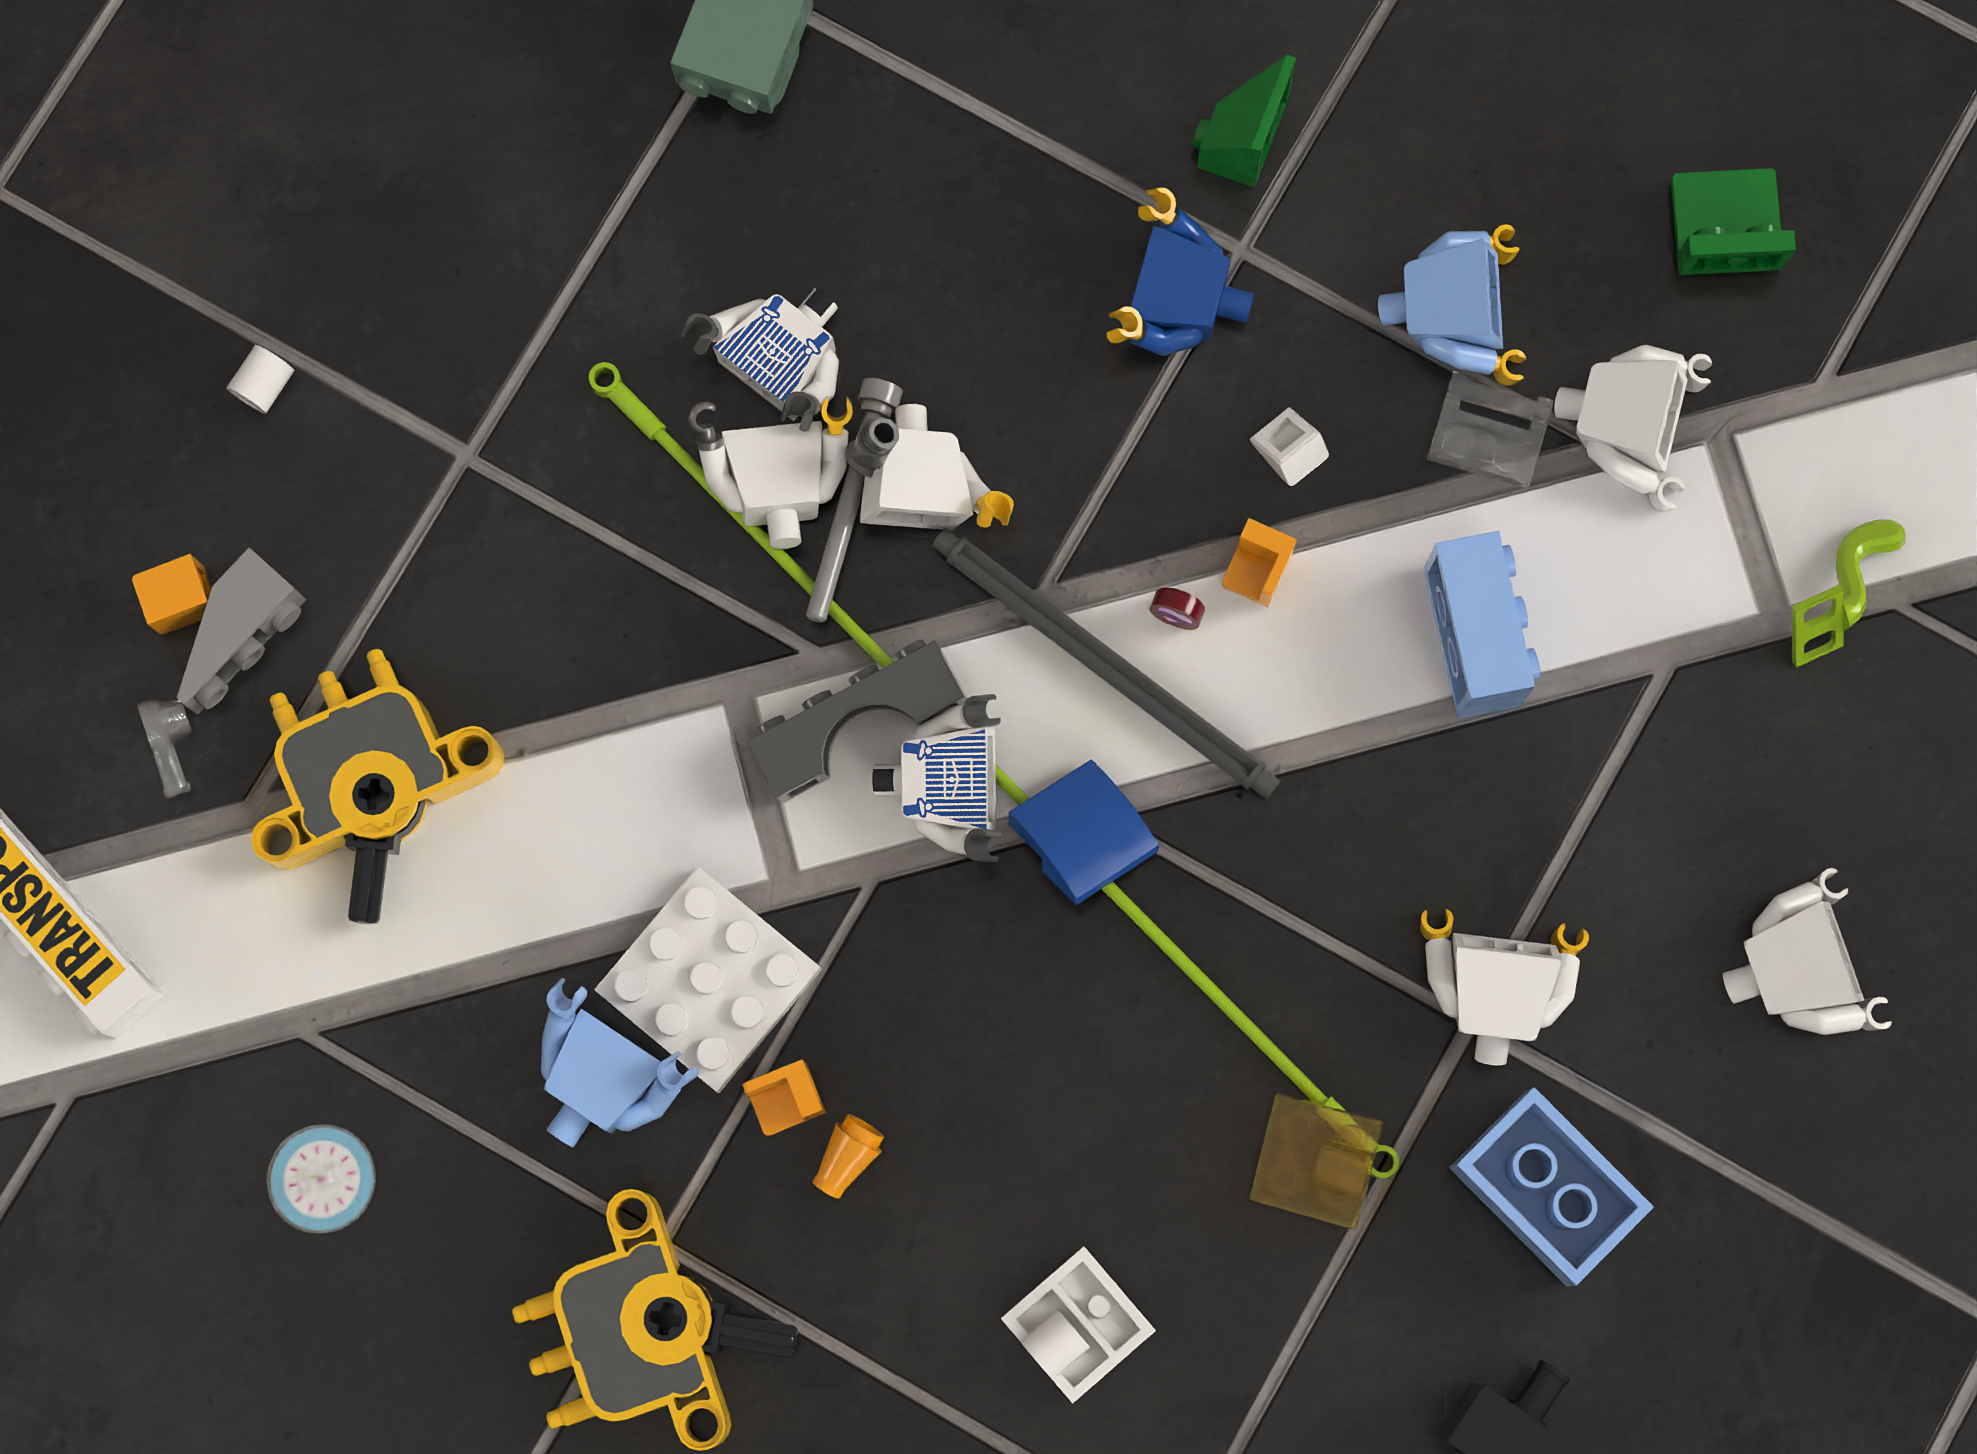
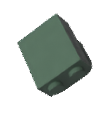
M695 0L670 62L676 83H679V86L684 91L697 97L705 98L711 94L726 99L729 105L745 113L754 114L757 110L772 114L774 107L783 98L799 57V42L812 12L813 0Z

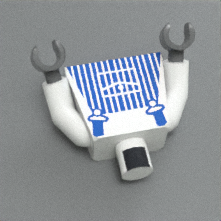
M814 288L798 308L781 295L775 294L768 300L756 299L711 316L701 313L692 314L688 317L680 333L682 338L689 334L699 337L693 348L694 352L698 355L704 354L711 342H717L713 349L718 363L782 412L780 417L782 421H785L786 417L793 421L798 416L802 417L799 427L801 431L806 432L810 429L813 416L821 410L822 400L828 396L829 402L835 395L839 360L835 354L836 348L833 337L822 327L838 307L830 297L819 289Z
M995 694L971 696L964 703L948 707L918 726L913 740L902 742L901 764L874 765L872 785L875 796H902V815L904 818L914 819L916 829L921 835L947 851L967 855L969 859L974 861L995 863L999 857L989 854L988 842L992 837L1002 838V832L996 830L995 729L987 727L999 725L1001 719H989L987 716V703L990 700H996L997 697Z

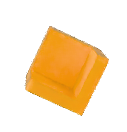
M1248 518L1241 533L1238 547L1222 580V586L1227 590L1268 607L1293 554L1297 539Z
M191 554L143 571L132 577L146 622L159 634H167L202 620L212 587L204 565Z
M803 1059L742 1084L746 1095L750 1097L762 1131L766 1136H772L826 1114L808 1066Z

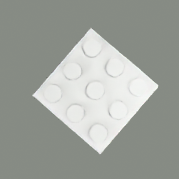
M697 867L594 990L670 1054L680 1051L682 1054L677 1059L688 1069L696 1066L699 1072L697 1076L717 1093H720L815 979L822 968L705 871Z

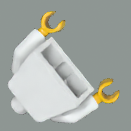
M1445 909L1446 926L1442 929H1433L1427 923V910H1425L1421 916L1420 930L1422 935L1429 940L1425 945L1428 982L1442 1011L1456 1019L1460 1032L1478 1035L1474 1057L1476 1061L1489 1065L1506 1064L1510 1039L1535 1040L1540 1028L1551 1026L1573 1001L1580 960L1576 957V954L1587 945L1589 941L1588 932L1582 929L1578 933L1576 946L1568 944L1563 938L1565 923L1561 924L1553 932L1550 944L1453 933L1451 942L1447 938L1452 932L1454 919L1452 912Z

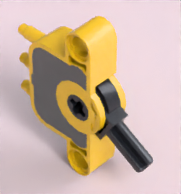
M380 649L371 650L366 656L370 664V672L377 686L376 688L348 700L334 672L330 670L325 671L318 676V680L328 709L299 722L293 706L289 704L284 693H276L270 697L269 701L273 708L272 713L282 734L276 742L274 752L276 767L293 805L258 822L251 837L252 848L257 856L276 868L283 870L298 868L344 846L351 851H356L348 918L352 922L368 925L377 924L380 920L388 854L399 855L401 842L416 832L425 818L428 801L438 804L489 781L498 775L504 763L502 747L489 732L481 727H464L440 738L428 710L412 692L399 685L390 662L386 660ZM478 742L486 743L488 745L486 759L479 765H466L464 757L468 747ZM381 789L389 794L388 801H379L376 808L369 803L370 796H379ZM281 831H290L292 843L289 849L281 855H273L270 846L274 836Z
M634 1189L622 1190L613 1196L606 1210L607 1223L616 1251L574 1266L562 1274L556 1282L553 1291L528 1299L525 1303L512 1309L514 1320L519 1324L556 1313L565 1345L543 1352L541 1356L531 1359L529 1367L532 1374L538 1376L573 1366L583 1396L548 1412L546 1415L550 1428L555 1429L563 1425L570 1426L595 1416L612 1422L631 1419L668 1405L676 1432L683 1444L690 1449L698 1451L714 1448L723 1443L729 1435L731 1420L711 1357L704 1352L719 1354L720 1347L725 1346L790 1358L793 1356L797 1345L798 1329L794 1325L727 1313L729 1304L713 1302L705 1287L693 1278L677 1273L680 1264L661 1208L656 1199L642 1191ZM639 1199L647 1208V1219L642 1227L630 1231L621 1221V1211L626 1203ZM669 1303L674 1304L673 1313L682 1316V1322L680 1326L671 1327L667 1335L664 1334V1324L656 1322V1315L658 1311H667ZM700 1408L708 1409L714 1413L718 1422L716 1434L713 1438L706 1441L698 1439L690 1429L691 1416Z

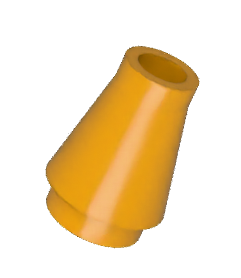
M848 1114L843 1123L836 1122L818 1173L812 1180V1183L826 1194L840 1199L845 1189L882 1152L879 1145L884 1139V1135L862 1119Z

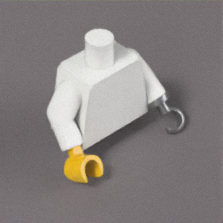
M828 396L822 400L821 413L824 421L828 424V428L823 431L821 421L811 423L810 429L806 432L799 429L800 423L722 431L721 434L715 432L713 424H699L696 422V416L701 410L710 409L715 411L716 407L713 403L700 402L691 408L688 417L689 424L696 432L702 433V436L697 439V445L707 486L729 511L741 514L744 525H767L770 546L772 548L787 549L801 543L799 521L817 518L819 504L826 503L832 499L847 467L845 451L848 445V431L843 429V427L849 422L853 413L852 403L848 397H846L847 410L841 417H832L828 414Z

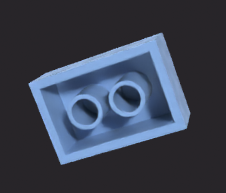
M1499 531L1435 543L1424 566V572L1457 718L1460 719L1520 707L1534 689V680L1540 679V668L1534 648L1526 649L1522 629L1528 627V616L1522 596L1514 597L1510 577L1516 576V564L1511 546L1502 545Z
M1535 1087L1525 1091L1449 1167L1565 1286H1577L1654 1208Z

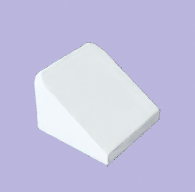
M1290 407L1250 438L1252 445L1289 486L1298 483L1329 457L1320 432Z

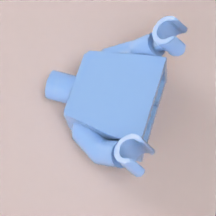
M561 978L547 994L546 1001L550 1010L542 1035L541 1074L546 1080L544 1090L562 1101L564 1105L547 1128V1131L573 1148L590 1122L612 1134L617 1129L629 1132L662 1117L681 1091V1088L697 1077L699 1073L697 1067L694 1066L682 1075L678 1072L675 1065L677 1058L682 1054L680 1051L675 1052L660 1062L583 1009L576 1016L575 1011L586 999L587 990L581 986L575 993L573 1000L568 999L562 991L565 979Z

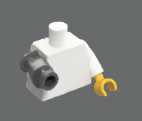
M905 404L895 409L896 424L887 418L868 419L860 426L856 440L847 445L845 455L848 464L853 470L865 476L860 523L954 530L972 516L974 511L978 514L976 521L980 527H989L993 517L999 519L1002 525H1008L1014 506L1011 497L1000 491H991L982 482L965 454L960 451L958 439L955 435L946 432L928 431L927 410L923 405Z

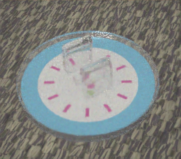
M313 1125L291 1134L275 1151L267 1173L268 1194L276 1212L291 1226L309 1233H331L352 1224L368 1207L376 1184L375 1165L368 1148L353 1133L332 1125Z

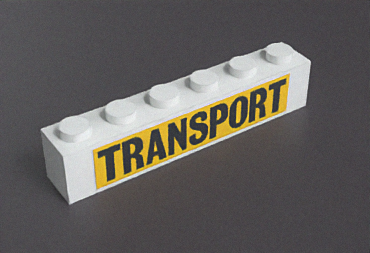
M0 808V919L10 929L4 934L5 938L22 956L27 958L32 954L44 968L38 973L40 978L58 996L61 997L66 993L78 1006L73 1015L88 1032L94 1036L101 1032V1034L118 1038L165 996L164 992Z

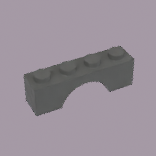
M923 639L915 641L903 647L895 654L898 660L881 670H879L877 665L864 668L849 678L851 686L834 695H832L830 690L820 692L802 703L803 712L788 720L785 719L784 715H780L759 725L755 729L758 736L747 741V744L775 798L785 803L831 778L830 753L834 740L841 729L858 715L873 710H892L907 715L921 725L942 710L964 703L967 696L936 641L934 640L927 645Z

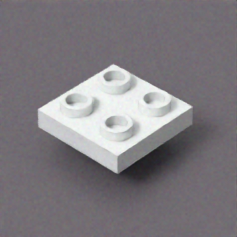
M1084 1246L1001 1318L1072 1404L1156 1331Z

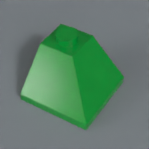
M1285 55L1216 104L1211 120L1201 118L1192 143L1193 148L1199 149L1197 168L1255 188L1289 99L1296 57Z

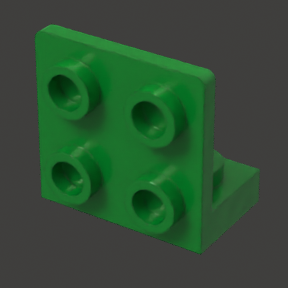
M1774 169L1675 173L1672 176L1671 193L1679 275L1783 270L1796 251L1794 230H1781L1777 180Z

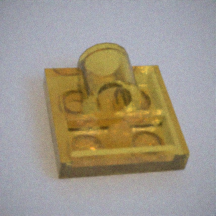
M1283 1093L1275 1094L1249 1200L1355 1230L1358 1227L1384 1122Z

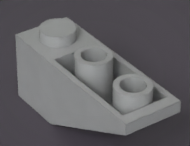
M250 547L212 586L177 694V699L196 714H199L204 708H212L221 701L228 691L227 683L240 669L247 670L251 668L262 657L265 651L263 645L277 630L279 632L285 631L298 619L301 614L300 606L306 601L292 585Z

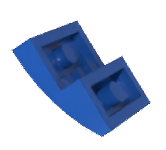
M1092 759L1009 811V826L1042 858V872L1075 905H1078L1159 851V844L1141 816L1115 783Z

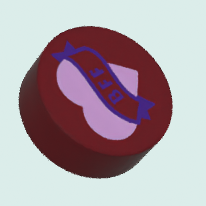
M1166 587L1156 591L1149 610L1152 615L1166 624L1181 629L1195 630L1200 625L1205 607L1195 596L1179 589Z

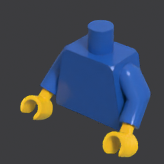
M1166 188L1147 190V194L1156 200L1157 210L1149 205L1140 206L1138 208V216L1144 221L1160 220V227L1153 226L1131 307L1125 306L1109 313V317L1116 318L1121 322L1123 329L1116 328L1107 332V338L1111 343H1120L1129 339L1130 343L1160 356H1166L1196 347L1200 341H1210L1217 316L1247 323L1254 293L1225 286L1231 260L1224 256L1222 248L1197 222L1180 208L1176 207L1175 197L1170 190Z

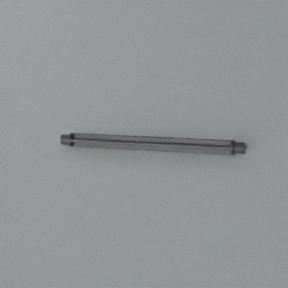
M947 528L943 529L937 536L932 547L947 557L946 562L957 568L1241 783L1245 789L1248 790L1251 787L1267 800L1278 787L1281 781L1265 769L1266 764L1241 748L970 543L971 541L967 538L960 539Z

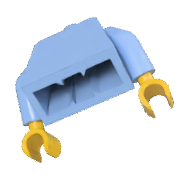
M1501 225L1494 231L1492 236H1489L1486 231H1448L1424 249L1419 254L1418 259L1410 261L1404 266L1405 291L1379 296L1378 311L1381 323L1386 326L1407 322L1408 335L1423 348L1427 355L1457 369L1489 375L1493 372L1495 379L1505 386L1518 383L1524 377L1511 374L1506 368V361L1522 363L1526 360L1525 354L1515 349L1506 352L1502 356H1497L1495 351L1496 349H1503L1498 264L1511 262L1520 250L1518 247L1506 248L1499 241L1511 240L1515 234L1514 228L1511 225Z

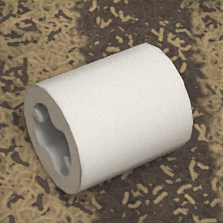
M255 345L226 389L247 405L266 414L295 370L275 354L261 346Z

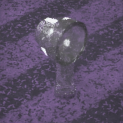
M152 699L136 703L165 787L163 790L165 798L190 791L189 782L185 781L173 746L191 732L182 702L176 699Z

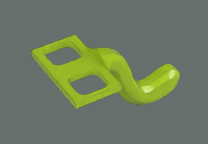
M1878 519L1864 523L1850 531L1843 538L1837 550L1836 572L1839 585L1792 606V663L1796 668L1843 647L1844 631L1856 623L1866 609V588L1859 563L1867 555L1901 549L1906 541L1905 529L1901 524L1893 520ZM1832 599V606L1829 611L1804 622V614L1808 609ZM1831 631V639L1828 643L1804 653V646L1809 640Z

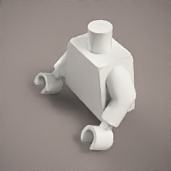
M1641 345L1612 357L1609 362L1594 364L1591 367L1586 390L1566 387L1559 388L1555 399V416L1560 419L1578 421L1576 434L1585 448H1587L1588 457L1614 480L1644 495L1649 492L1650 503L1655 509L1663 512L1673 510L1677 506L1665 500L1662 493L1663 487L1667 486L1671 490L1680 493L1685 490V485L1682 480L1676 477L1659 480L1657 479L1656 472L1665 473L1685 390L1699 392L1711 383L1709 379L1700 378L1695 375L1693 368L1705 371L1712 365V361L1705 354H1697L1688 361H1685L1682 354L1650 345Z
M1828 868L1813 879L1812 882H1806L1775 896L1755 920L1752 927L1753 937L1744 942L1750 964L1723 973L1726 990L1734 1004L1761 995L1769 1015L1780 1014L1788 1026L1822 1035L1856 1031L1861 1028L1874 1031L1890 1027L1891 1021L1877 1023L1872 1018L1871 1010L1875 1004L1888 1003V1001L1884 997L1864 999L1831 905L1848 893V888L1840 893H1832L1826 888L1825 880L1838 872L1836 869Z

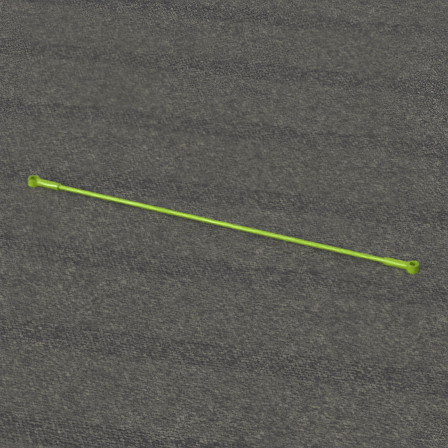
M608 362L596 364L589 373V382L593 391L600 397L609 398L651 441L656 440L811 596L815 581L783 549L772 548L769 535L760 526L744 525L740 513L729 511L707 486L703 468L665 431L666 426L622 382L621 375L613 364ZM610 373L615 376L610 386L600 387L597 385V380L602 374ZM832 599L828 614L882 668L894 663ZM995 764L996 783L1018 805L1028 800L1029 797ZM1114 882L1102 888L1144 933L1319 1108L1316 1112L1365 1160V1168L1372 1177L1385 1179L1397 1171L1399 1157L1393 1148L1380 1145L1332 1096L1328 1099ZM1384 1152L1390 1156L1392 1164L1387 1172H1378L1373 1167L1372 1158L1375 1153Z

